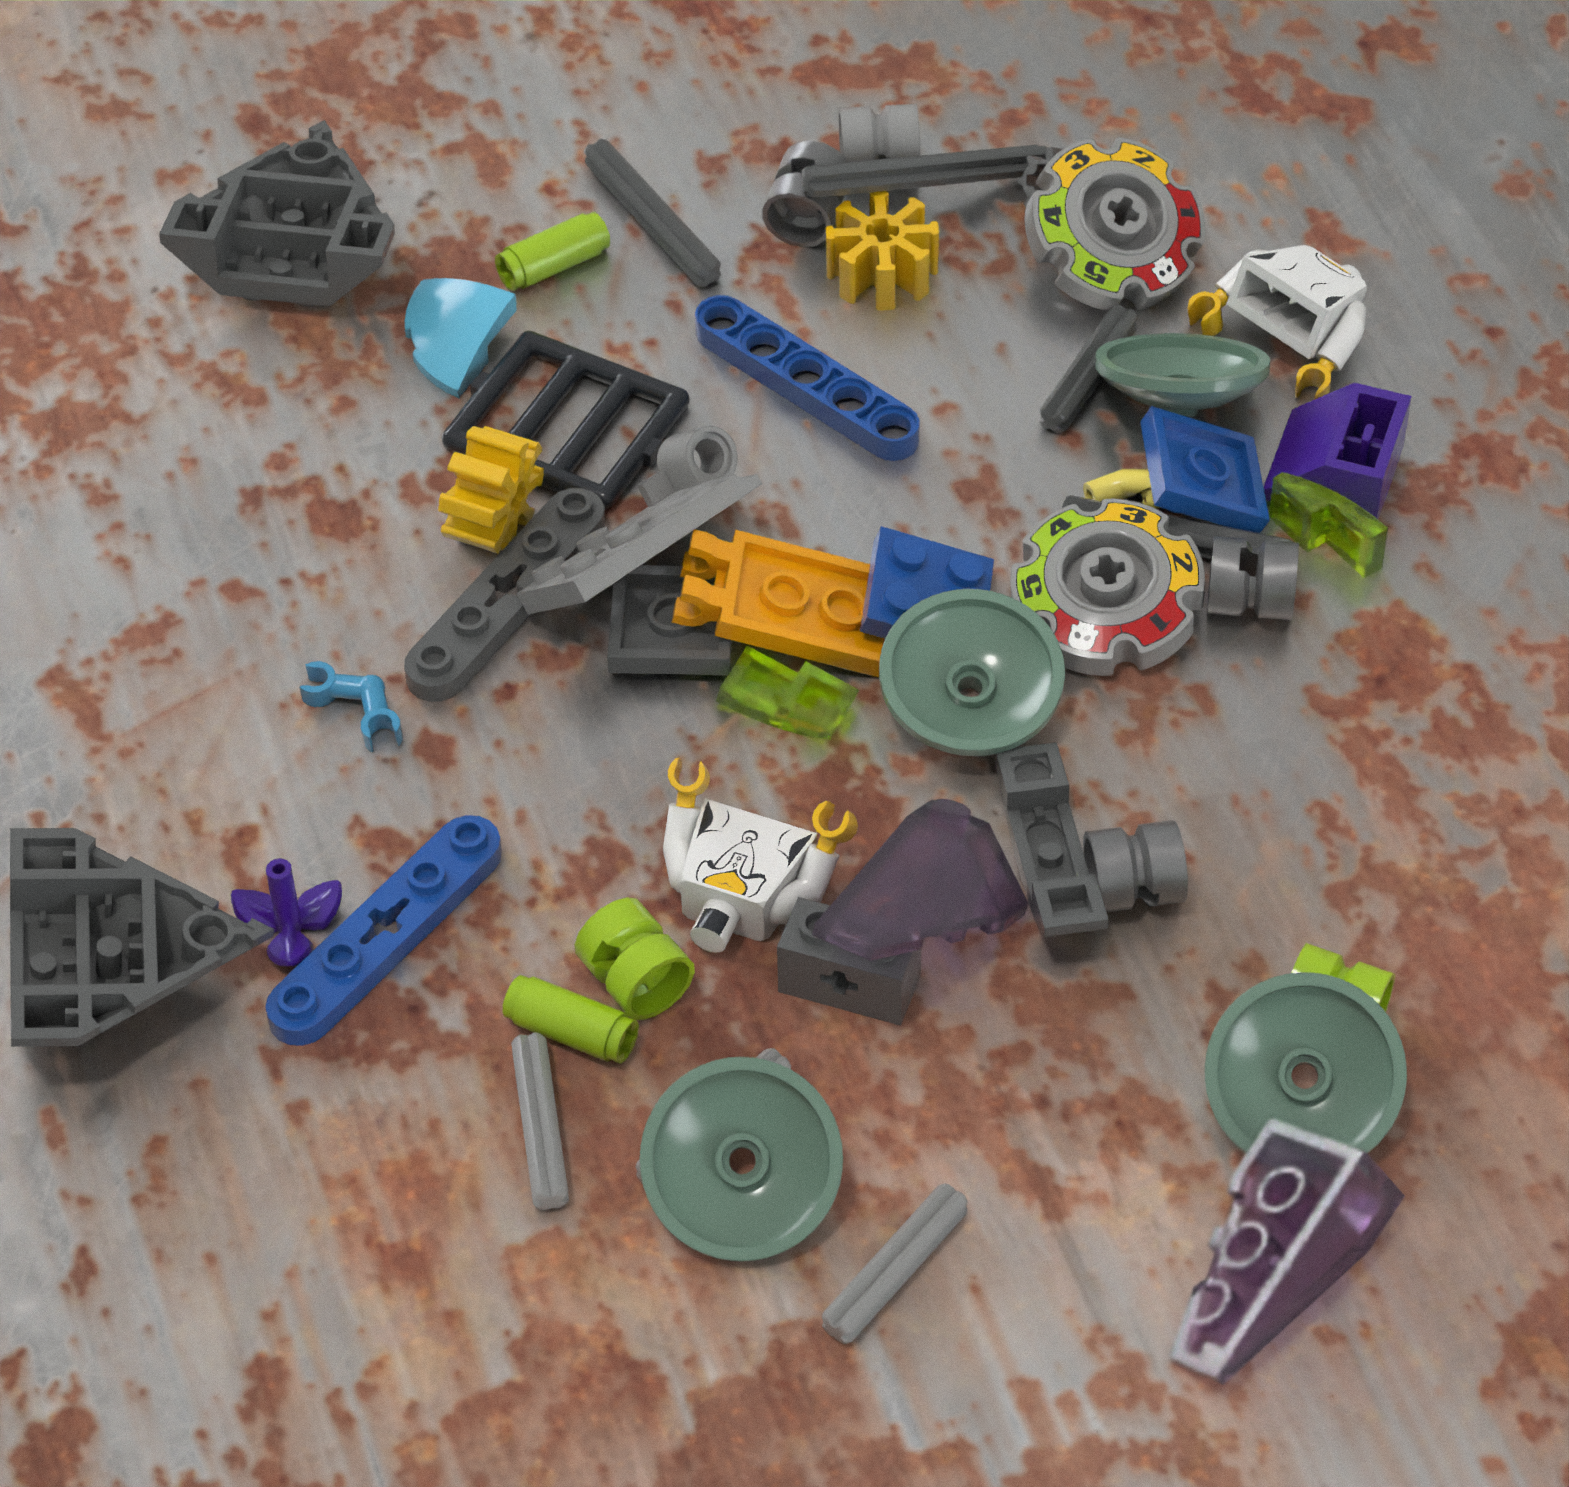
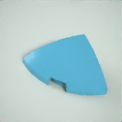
M433 278L422 280L409 300L405 315L406 338L412 339L415 346L412 354L417 368L435 386L459 399L489 363L487 346L517 311L516 295L497 287L462 279Z

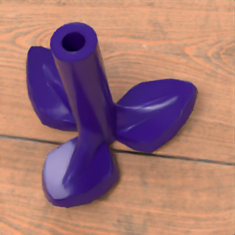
M278 858L270 861L266 866L270 895L255 890L236 889L231 891V903L237 919L248 924L251 918L273 928L274 933L278 931L279 934L267 946V955L273 963L279 966H296L313 951L314 947L312 942L300 932L301 929L321 930L330 924L336 916L341 903L342 884L338 880L323 882L306 890L297 899L291 864L285 859Z

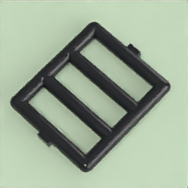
M525 331L517 338L490 374L481 371L470 385L471 398L444 430L441 437L442 443L449 450L466 454L467 431L473 426L477 427L532 356L554 363L560 367L508 432L510 434L532 440L582 375L608 384L609 387L550 464L537 459L535 465L544 468L542 487L555 492L569 488L590 490L601 498L604 510L610 509L642 466L646 465L652 468L655 464L663 438L690 402L689 394L683 388L534 331ZM632 394L660 404L600 484L572 473Z

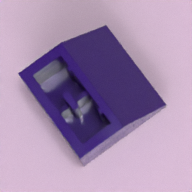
M1354 382L1292 409L1263 486L1266 501L1376 527L1404 447L1412 396Z

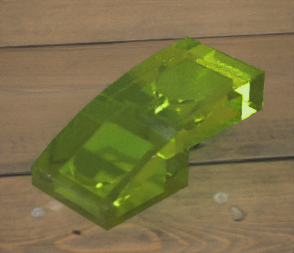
M1283 472L1273 477L1269 518L1290 538L1299 543V546L1308 553L1321 544L1326 543L1363 578L1382 568L1388 527L1358 504L1320 484Z
M746 646L720 687L716 702L775 728L804 736L831 740L856 699L859 689L805 661L797 673L755 649Z

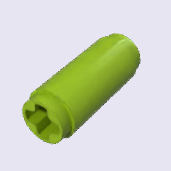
M596 212L579 214L505 247L503 252L495 256V266L503 284L511 291L518 288H527L600 255L602 250L610 246L609 231L603 219Z
M524 975L517 976L509 986L503 1002V1016L511 1019L515 1025L534 1033H540L544 1037L606 1062L612 1060L617 1063H623L630 1055L638 1036V1021L629 1018L627 1013L535 976L530 978Z

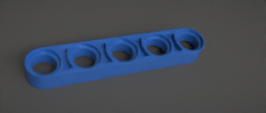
M717 295L708 297L696 307L695 329L697 340L712 353L876 457L889 461H898L910 457L918 449L920 420L917 413L911 407L738 299ZM725 317L733 320L735 324L721 330L709 327L707 322L714 318ZM758 344H770L778 349L775 353L768 356H757L749 351L751 347ZM800 371H813L821 376L820 379L812 383H799L791 378ZM844 398H856L862 401L864 406L858 410L845 411L835 406V403ZM895 425L905 428L908 434L902 438L891 439L882 436L879 431L886 426Z

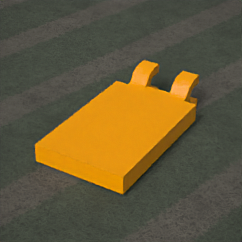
M693 530L688 552L685 551L682 560L680 577H683L684 580L681 595L677 597L674 605L671 623L694 627L714 621L717 622L714 636L879 677L880 655L885 639L860 632L870 564L735 530L731 542L719 540L714 535L704 531ZM715 577L714 586L705 580Z

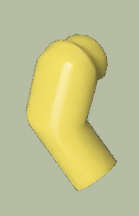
M1121 469L1083 484L1085 498L1099 501L1103 499L1125 500L1141 494L1143 504L1155 509L1161 508L1154 506L1148 469Z

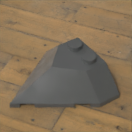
M325 120L308 128V139L301 140L293 144L292 147L283 142L217 178L218 188L199 198L189 193L176 200L159 233L160 243L219 295L242 297L251 301L272 300L291 302L302 306L333 305L383 265L395 235V225L387 213L382 214L375 204L373 191L345 149H338L332 138V130Z
M10 828L11 1047L79 1046L273 937L274 929L251 918L248 924L218 909V900L131 856L126 862L96 847V838L76 828Z

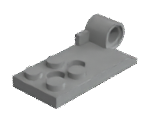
M704 426L667 438L660 446L657 455L659 472L637 486L648 507L612 531H609L607 527H603L583 537L576 543L579 553L565 561L563 556H560L536 568L531 573L535 582L516 593L526 613L533 614L588 601L762 485L757 474L745 477L733 474L737 466L738 454L735 443L730 435L719 427ZM694 450L697 451L700 457V469L694 460Z

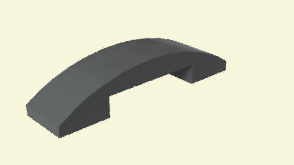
M1057 742L1016 747L995 754L1002 800L1016 863L1032 915L1040 932L1044 937L1108 929V916L1095 874H1089L1069 805V783Z

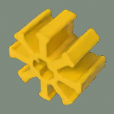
M880 191L869 193V216L851 206V201L849 200L843 201L836 207V228L833 226L826 227V275L829 280L839 276L840 298L850 304H854L856 297L872 285L876 287V310L885 311L895 309V284L912 294L915 301H920L929 293V272L932 275L938 274L939 225L936 221L925 224V204L911 197L908 199V204L895 215L889 214V192Z
M473 426L466 433V454L454 452L447 467V470L453 472L457 479L455 485L446 493L442 492L439 497L438 511L448 514L445 524L441 527V533L444 537L499 554L500 550L502 551L516 536L517 525L525 526L534 515L535 508L530 507L526 500L528 494L535 487H540L543 482L544 468L535 465L538 455L542 452V446L539 442L484 426V428Z

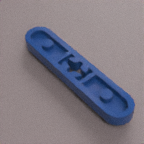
M473 815L454 818L445 824L274 987L267 997L265 1007L271 1033L279 1041L297 1046L314 1043L325 1036L496 869L502 855L501 840L497 827L490 820ZM396 922L398 930L396 933L393 934L390 931L384 930L379 935H375L374 925L377 923L387 927Z

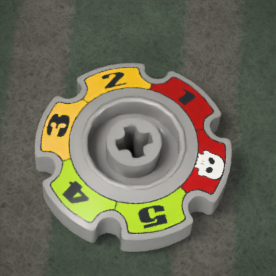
M1117 137L1110 149H1103L1095 143L1094 139L1088 138L1065 147L1046 164L1036 180V184L1042 190H1036L1026 204L1025 230L1028 244L1035 260L1038 263L1049 262L1057 268L1059 276L1054 283L1058 288L1086 305L1109 311L1111 307L1118 305L1122 298L1132 301L1139 310L1146 309L1166 300L1181 287L1195 267V264L1189 257H1194L1204 244L1205 218L1201 202L1192 185H1179L1173 180L1171 172L1175 168V164L1169 158L1150 146L1127 138Z
M1103 499L1101 507L1093 512L1082 511L1076 504L1053 512L1036 524L1023 539V560L1025 562L1015 563L1011 568V597L1034 610L1048 624L1061 647L1065 668L1089 675L1111 676L1114 674V667L1121 662H1131L1139 670H1145L1163 662L1176 653L1193 634L1194 614L1192 610H1200L1204 605L1205 571L1200 552L1193 539L1187 534L1181 536L1170 535L1168 515L1148 505L1129 500Z

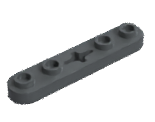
M569 488L551 497L409 651L404 662L406 684L413 695L428 702H441L454 697L470 682L530 615L526 613L517 595L507 593L497 600L496 591L506 593L516 586L518 593L535 582L531 573L539 566L560 556H563L566 561L579 553L576 543L588 534L605 527L604 504L598 495L583 488Z

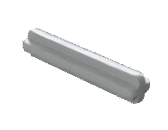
M536 1032L528 1036L518 1035L513 1039L511 1045L533 1205L539 1210L544 1211L550 1208H562L568 1203L569 1195L547 1040L542 1034Z
M946 1183L937 1186L823 1312L822 1327L830 1336H833L843 1344L852 1342L967 1214L966 1205L968 1200L963 1193L956 1191L951 1185Z

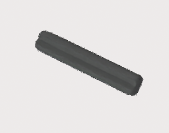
M1119 304L1111 307L1041 406L1039 423L1044 429L1050 428L1058 434L1065 432L1103 379L1095 368L1097 349L1110 341L1130 337L1136 331L1137 324L1135 322L1138 316L1133 309L1126 310Z

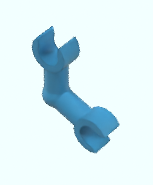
M321 661L305 664L310 681L324 682L320 686H299L302 701L312 707H323L333 702L336 698L361 700L365 713L361 720V733L366 748L371 752L374 751L371 737L373 733L380 729H389L394 732L397 745H401L403 733L400 719L394 711L388 708L385 696V683L379 676L336 674L331 665Z

